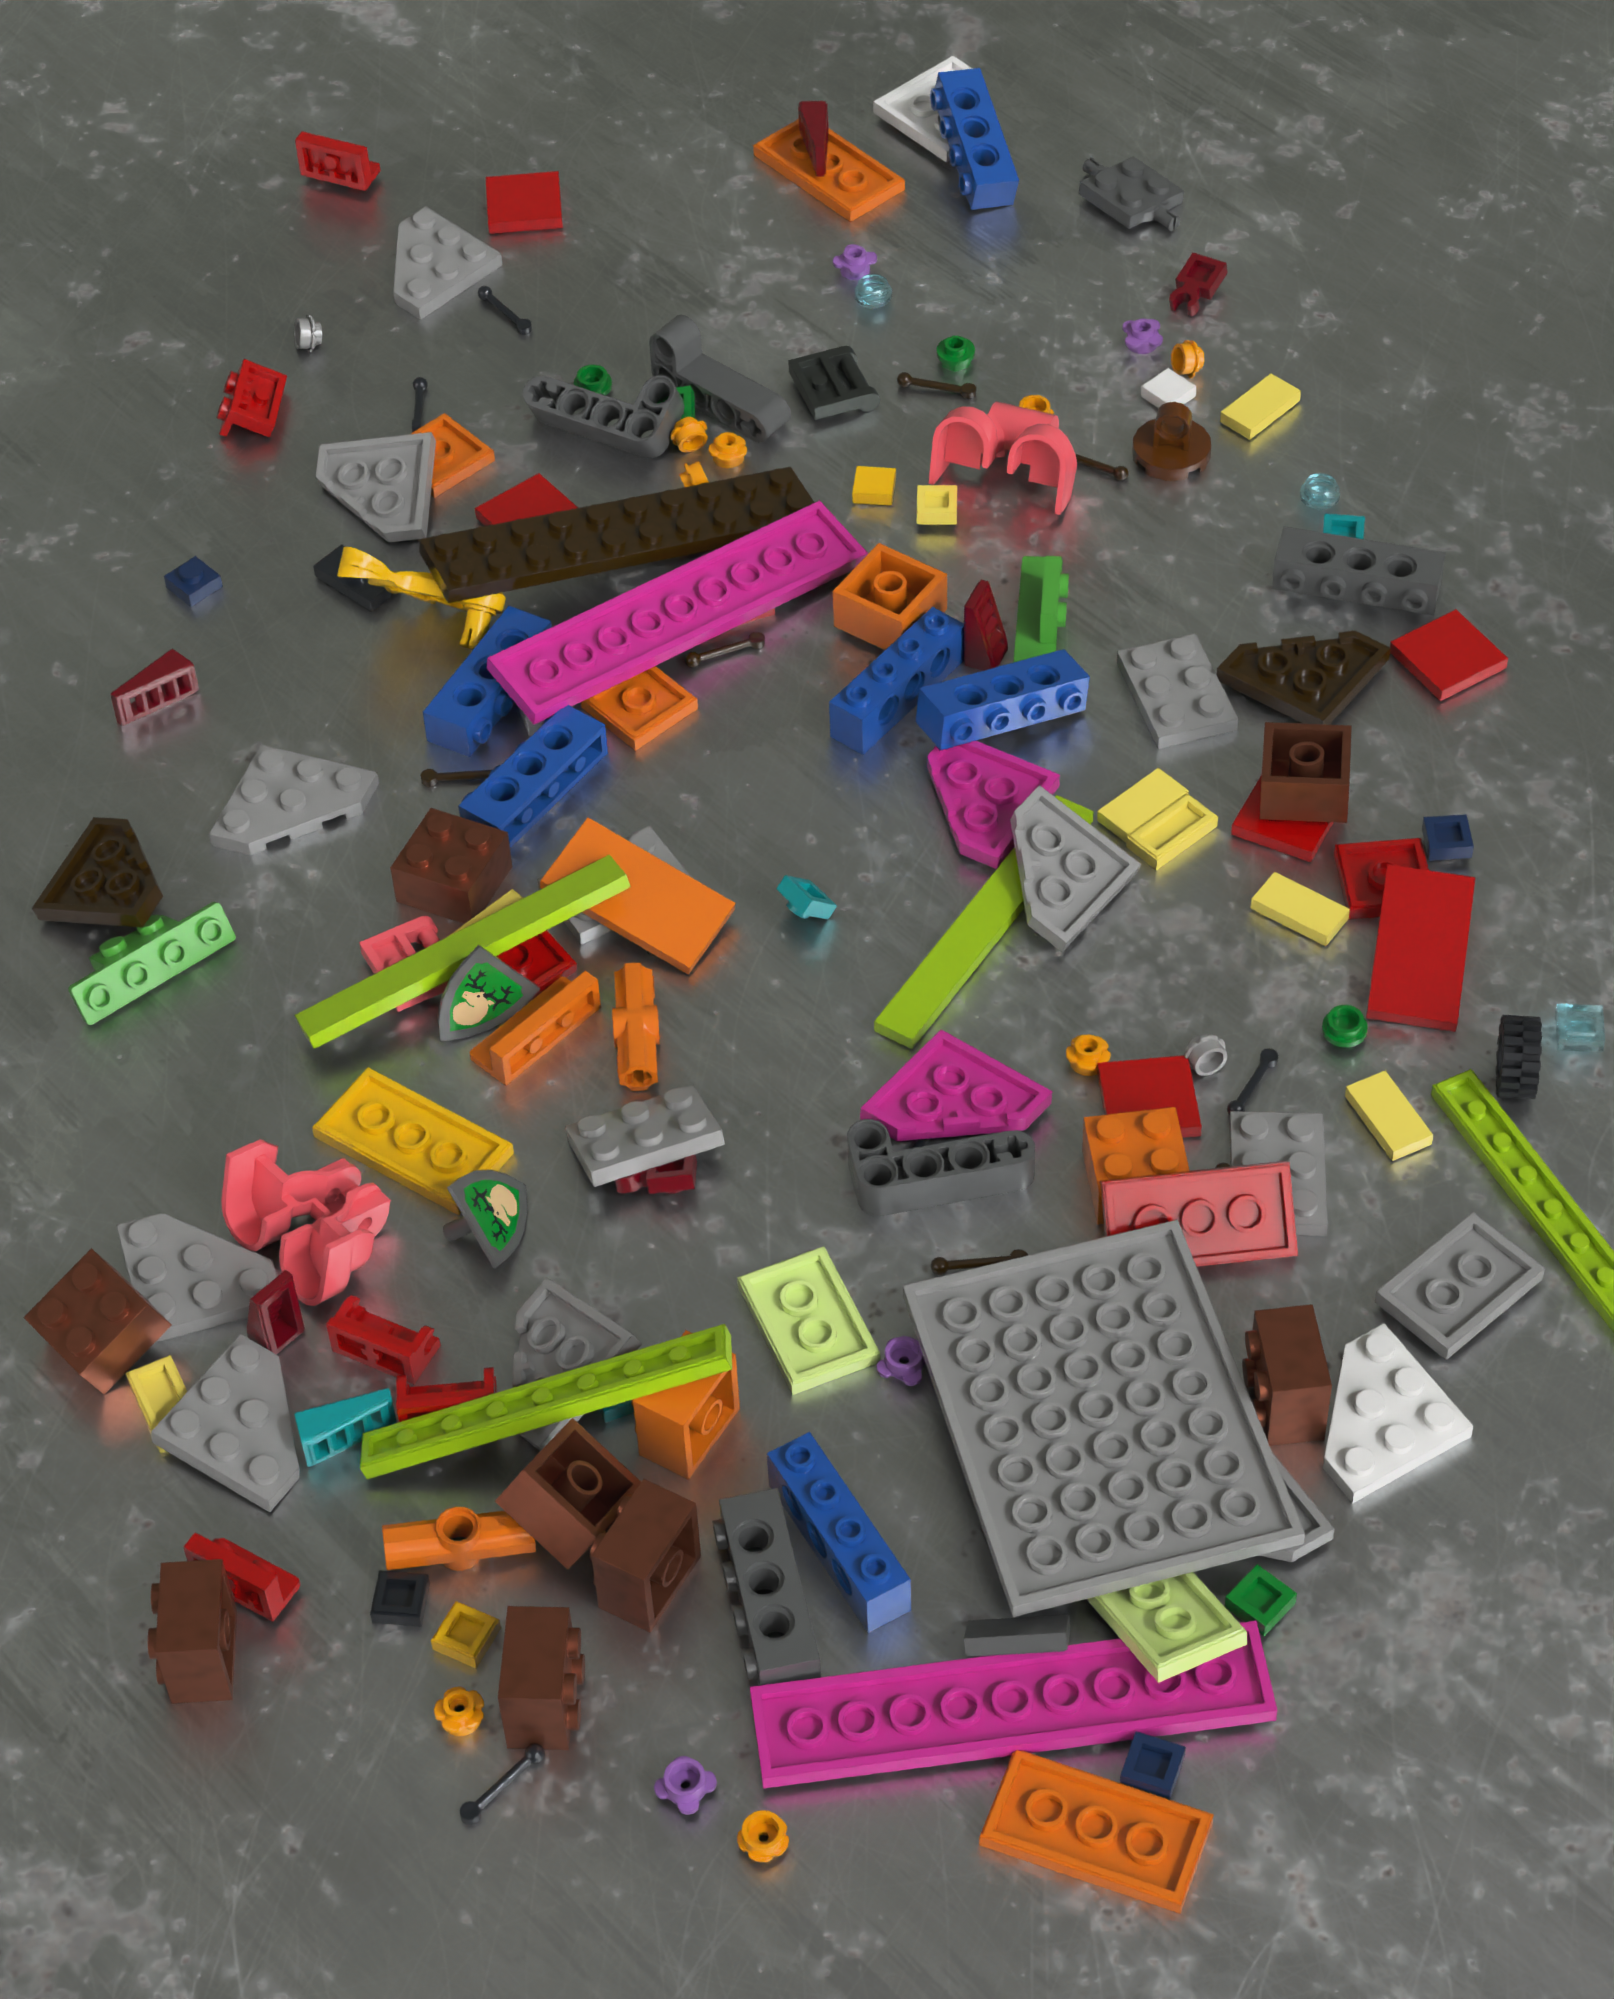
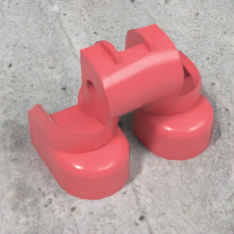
M997 401L993 403L988 414L975 407L961 406L951 410L936 427L932 442L928 484L934 485L950 463L979 470L982 465L983 468L988 469L995 458L1005 457L1009 452L1007 473L1013 474L1020 463L1030 465L1028 481L1057 488L1054 514L1061 515L1071 500L1077 459L1071 442L1059 429L1057 415Z
M259 1139L226 1154L221 1198L222 1213L225 1223L235 1240L245 1249L255 1252L281 1240L279 1250L281 1271L287 1270L292 1274L298 1300L306 1305L316 1306L343 1292L349 1282L350 1273L364 1266L369 1260L373 1250L374 1238L386 1223L391 1200L381 1192V1189L374 1182L360 1186L362 1180L361 1171L354 1164H350L345 1158L316 1171H300L287 1175L276 1165L278 1146ZM310 1215L315 1220L312 1224H306L288 1232L292 1218Z

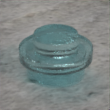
M865 275L858 281V285L855 287V300L864 307L877 309L890 302L892 299V288L888 284L887 279L881 275Z
M1324 473L1313 474L1301 486L1300 499L1306 506L1315 510L1329 509L1339 502L1340 488L1332 476Z

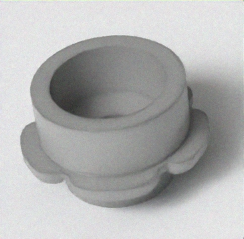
M306 315V318L295 319L294 342L297 349H308L309 353H311L315 345H321L322 327L320 322H315L311 315Z
M1201 1034L1194 1037L1188 1043L1184 1053L1185 1058L1189 1059L1190 1069H1194L1201 1076H1209L1219 1071L1225 1065L1228 1057L1225 1051V1042L1215 1034Z

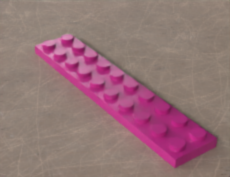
M819 500L488 657L487 670L535 725L553 716L557 711L568 705L572 707L852 571L868 555V552Z
M1257 1621L1240 1623L1247 1631V1645L1159 1683L1119 1638L1068 1645V1650L1062 1652L991 1655L750 1687V1696L763 1789L1012 1756V1753L1016 1752V1750L1036 1753L1133 1740L1136 1731L1157 1737L1276 1721L1278 1710Z

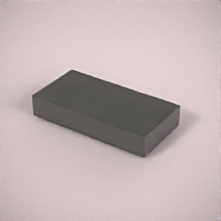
M1069 1615L968 1620L964 1635L965 1655L973 1657L1068 1650L1071 1634Z

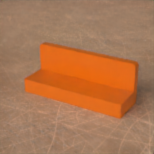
M586 970L573 981L566 977H560L470 1051L471 1061L507 1086L601 1008L598 979Z

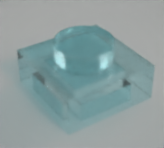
M1557 1004L1555 1012L1557 1050L1603 1052L1605 1045L1603 1005Z

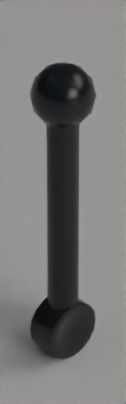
M481 286L478 289L479 298L484 301L488 300L517 325L518 333L525 335L532 331L531 321L520 319L492 295L490 287Z
M417 377L413 381L416 395L412 432L421 428L423 391L428 387V383L423 377Z
M1269 1048L1261 1051L1260 1064L1237 1100L1231 1101L1228 1104L1227 1112L1229 1115L1231 1111L1245 1112L1244 1104L1266 1070L1277 1065L1278 1053L1274 1049Z
M537 1743L527 1746L524 1753L525 1756L475 1802L468 1801L462 1804L459 1812L463 1823L467 1825L477 1823L481 1818V1810L529 1765L538 1764L543 1760L545 1755L543 1747Z

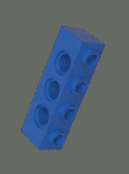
M981 69L938 72L935 88H932L930 91V102L932 109L938 111L940 117L941 136L943 139H947L949 144L950 163L952 167H957L961 194L963 196L966 195L971 210L1013 205L1019 178Z
M508 606L423 711L427 741L471 757L478 746L488 740L493 727L501 717L508 715L514 702L487 670L488 657L551 628V621Z
M934 607L929 609L829 701L830 737L864 755L917 705L919 688L942 682L964 661V623Z
M1065 649L919 688L915 722L940 750L1084 711L1086 709L1090 676Z
M569 705L560 709L553 716L545 719L542 726L527 741L521 742L515 752L503 764L495 767L482 784L463 798L461 804L458 805L460 817L508 832L511 848L608 754L605 724Z
M808 1432L768 1452L767 1466L770 1488H778L782 1506L867 1633L910 1612L911 1579L812 1434Z

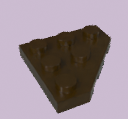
M1355 630L1339 632L1336 639L1316 641L1314 635L1281 639L1280 645L1258 648L1256 642L1239 644L1217 668L1216 675L1221 683L1303 724L1330 725L1389 660L1391 647Z
M93 817L33 905L32 910L39 920L143 927L162 899L163 894L128 819Z

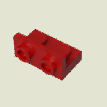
M303 131L295 139L300 174L302 176L366 191L381 171L379 163L369 161L367 147Z
M243 359L237 373L230 371L224 386L223 393L229 394V397H223L216 416L217 419L222 420L219 435L227 437L232 424L270 438L275 427L287 375Z
M195 1532L183 1547L187 1561L222 1559L234 1601L274 1622L301 1586L297 1576L225 1538H215L211 1541Z

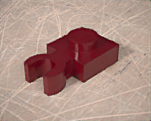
M1192 253L1175 279L1177 289L1169 297L1171 311L1175 312L1181 303L1187 302L1188 316H1195L1199 311L1200 297L1211 300L1228 273L1227 263Z
M696 1154L615 1180L617 1192L631 1193L647 1186L649 1194L664 1192L675 1194L684 1190L695 1189Z

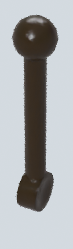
M902 372L897 377V383L901 387L914 385L960 393L965 399H973L976 396V386L972 383H965L959 386L914 378L907 372Z
M1076 454L1077 463L1112 474L1118 481L1126 480L1129 475L1127 468L1124 466L1113 467Z
M753 632L749 635V639L699 654L689 652L685 656V663L688 667L695 668L699 666L701 661L744 648L761 649L765 645V636L763 633Z
M426 769L422 771L420 776L422 784L426 787L436 785L438 781L488 778L492 770L437 773L433 769Z
M1017 1249L1011 1252L1010 1256L947 1261L943 1257H937L933 1259L930 1267L934 1274L944 1275L948 1270L978 1268L1028 1256V1253Z

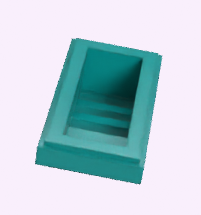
M389 1388L294 1413L307 1467L317 1465L361 1442L363 1433L397 1423Z

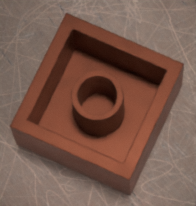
M1265 722L1260 819L1347 823L1352 725Z
M430 808L390 867L396 902L465 924L486 908L512 868L508 832Z
M92 1248L23 1317L80 1376L104 1395L172 1326L148 1300Z
M1313 1304L1255 1310L1253 1330L1245 1332L1248 1358L1242 1360V1370L1246 1388L1254 1387L1256 1399H1252L1251 1402L1269 1446L1325 1440L1332 1383Z
M572 1418L518 1474L495 1502L568 1570L593 1544L599 1533L605 1531L616 1519V1513L622 1499L628 1493L634 1494L641 1481Z
M643 1479L634 1494L628 1493L622 1499L616 1513V1520L608 1532L602 1531L599 1533L590 1550V1559H592L594 1571L593 1583L596 1586L598 1607L651 1633L701 1557L695 1502L646 1479Z
M223 1560L161 1563L160 1583H152L151 1608L153 1614H157V1627L149 1628L148 1653L150 1659H156L158 1684L166 1685L171 1704L233 1700L237 1609Z
M507 1607L498 1690V1702L507 1749H526L530 1744L537 1743L544 1750H569L571 1730L579 1731L581 1701L576 1699L577 1685L584 1684L585 1655L580 1654L581 1629L572 1627L569 1607Z

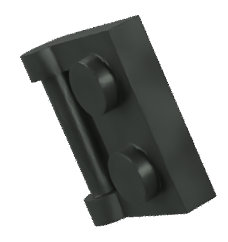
M841 346L788 360L789 373L815 420L855 409L870 412L880 404V396L875 388L868 385L857 365V356L850 346ZM834 368L844 372L853 390L847 391Z

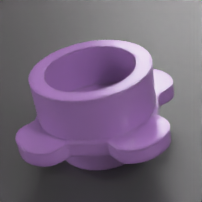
M856 244L847 245L840 256L833 258V266L840 268L841 275L850 280H860L867 277L870 273V265L877 262L876 253L866 252L863 247Z
M1155 319L1126 321L1122 326V330L1127 333L1125 345L1129 350L1137 354L1153 352L1157 346L1163 343V337L1158 332L1160 323Z
M908 1336L890 1339L886 1344L885 1358L877 1363L878 1374L883 1378L892 1376L903 1380L908 1386L919 1384L922 1381L921 1371L926 1364L919 1342ZM903 1360L909 1361L907 1364L900 1363Z
M680 1756L667 1766L664 1778H659L655 1782L654 1790L658 1798L669 1799L678 1805L679 1812L689 1815L699 1809V1801L706 1793L715 1790L717 1781L714 1773L705 1771L698 1761L687 1756ZM689 1782L690 1787L684 1789L681 1787V1784Z

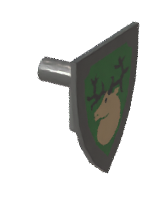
M478 945L450 977L441 997L437 1017L440 1042L468 1038L496 1027L524 1007L540 990V987Z
M475 1170L458 1178L447 1187L463 1216L443 1226V1234L447 1240L455 1241L473 1232L492 1267L496 1268L514 1252L524 1233L528 1210L526 1185L505 1173L493 1170Z

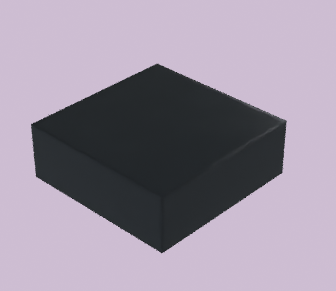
M379 1570L370 1611L372 1623L422 1627L430 1587L429 1575Z

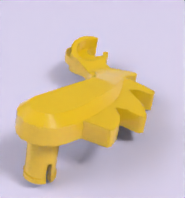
M352 547L343 548L338 577L368 578V584L384 587L389 593H403L435 605L438 602L467 611L462 637L459 645L473 650L488 632L491 617L503 613L506 601L503 593L448 603L431 573L390 571L383 562L361 550Z

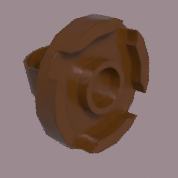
M1167 402L1159 407L1156 419L1146 422L1135 433L1132 448L1133 461L1136 465L1139 462L1146 468L1145 474L1152 478L1164 481H1182L1188 479L1189 472L1196 471L1198 468H1200V472L1206 469L1211 459V438L1204 427L1192 420V413L1187 406L1178 402Z

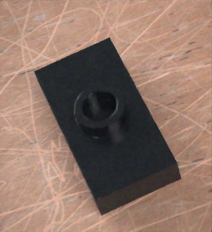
M342 544L313 566L317 578L371 612L394 595L389 593L384 587L368 584V578L338 577L343 548L346 547Z

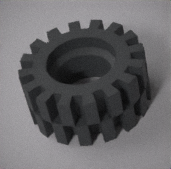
M1501 1016L1497 1040L1498 1050L1496 1052L1497 1097L1536 1098L1539 1085V1071L1541 1069L1540 1056L1542 1054V1023L1540 1017Z

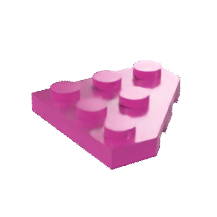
M972 741L944 750H940L935 746L927 756V768L959 853L995 869L1000 866L1015 847L1010 822L1014 811L1039 785L1052 795L1060 786V774L978 741Z
M940 1030L861 1107L860 1120L873 1119L881 1122L888 1130L890 1138L895 1141L999 1133L1013 1130L1024 1131L1051 1105L1053 1091L949 1033Z

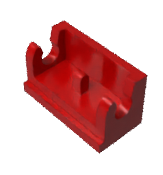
M350 1295L343 1302L335 1316L331 1317L326 1323L332 1351L396 1378L397 1375L407 1374V1382L415 1385L441 1346L440 1339L432 1335L434 1328L425 1325L419 1332L413 1331L367 1312L365 1307L358 1305L360 1298Z
M494 1367L484 1368V1381L413 1387L407 1384V1374L397 1375L396 1410L398 1420L402 1422L497 1393Z

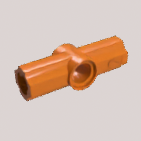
M625 963L620 970L614 972L616 1008H612L614 1045L615 1048H618L617 1072L620 1085L630 1088L631 1091H645L652 1084L658 1082L656 1045H660L658 1008L657 1005H654V976L652 969L642 966L641 963Z
M455 1506L442 1512L438 1519L382 1525L387 1571L443 1564L446 1568L453 1571H464L474 1567L480 1559L536 1552L535 1539L505 1511L476 1514L473 1510L466 1507ZM456 1537H465V1538H466V1539L461 1540V1541L451 1540V1539L456 1538Z

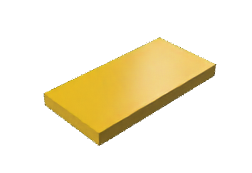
M369 1067L365 1069L312 1127L313 1135L318 1140L457 1215H460L461 1211L447 1187L458 1178L475 1170H493L498 1172L514 1154L513 1144Z

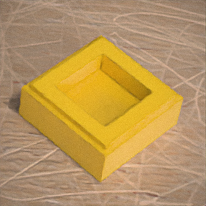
M857 466L852 492L853 503L892 505L896 483V468Z
M455 1601L431 1639L432 1650L477 1668L501 1630L500 1620Z

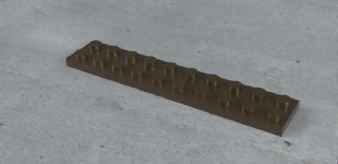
M791 467L778 468L735 478L422 538L419 540V553L447 602L453 603L718 549L815 502Z

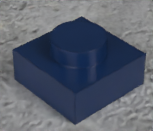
M196 556L164 576L166 588L190 607H193L223 587L221 576Z
M1467 814L1423 817L1422 832L1429 861L1472 858L1474 845Z
M1136 1731L1120 1775V1783L1170 1800L1185 1758L1186 1747Z

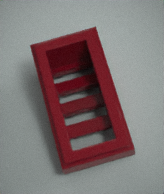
M801 101L798 103L799 131L816 176L824 177V174H826L829 135L828 104H826V101Z
M981 579L964 605L965 666L984 671L1000 665L1008 651V643L989 581Z
M172 648L111 693V699L117 723L121 726L127 725L197 692L199 686L194 664ZM134 697L135 701L131 703L130 699Z
M284 1270L254 1295L249 1303L247 1337L276 1355L305 1330L293 1276L287 1270Z

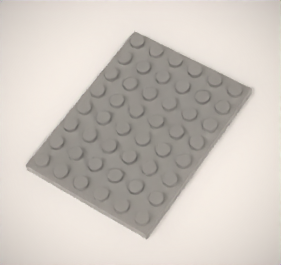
M1178 1220L903 1285V1298L1013 1617L1304 1544V1529Z

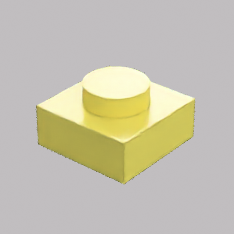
M917 485V524L957 525V485Z

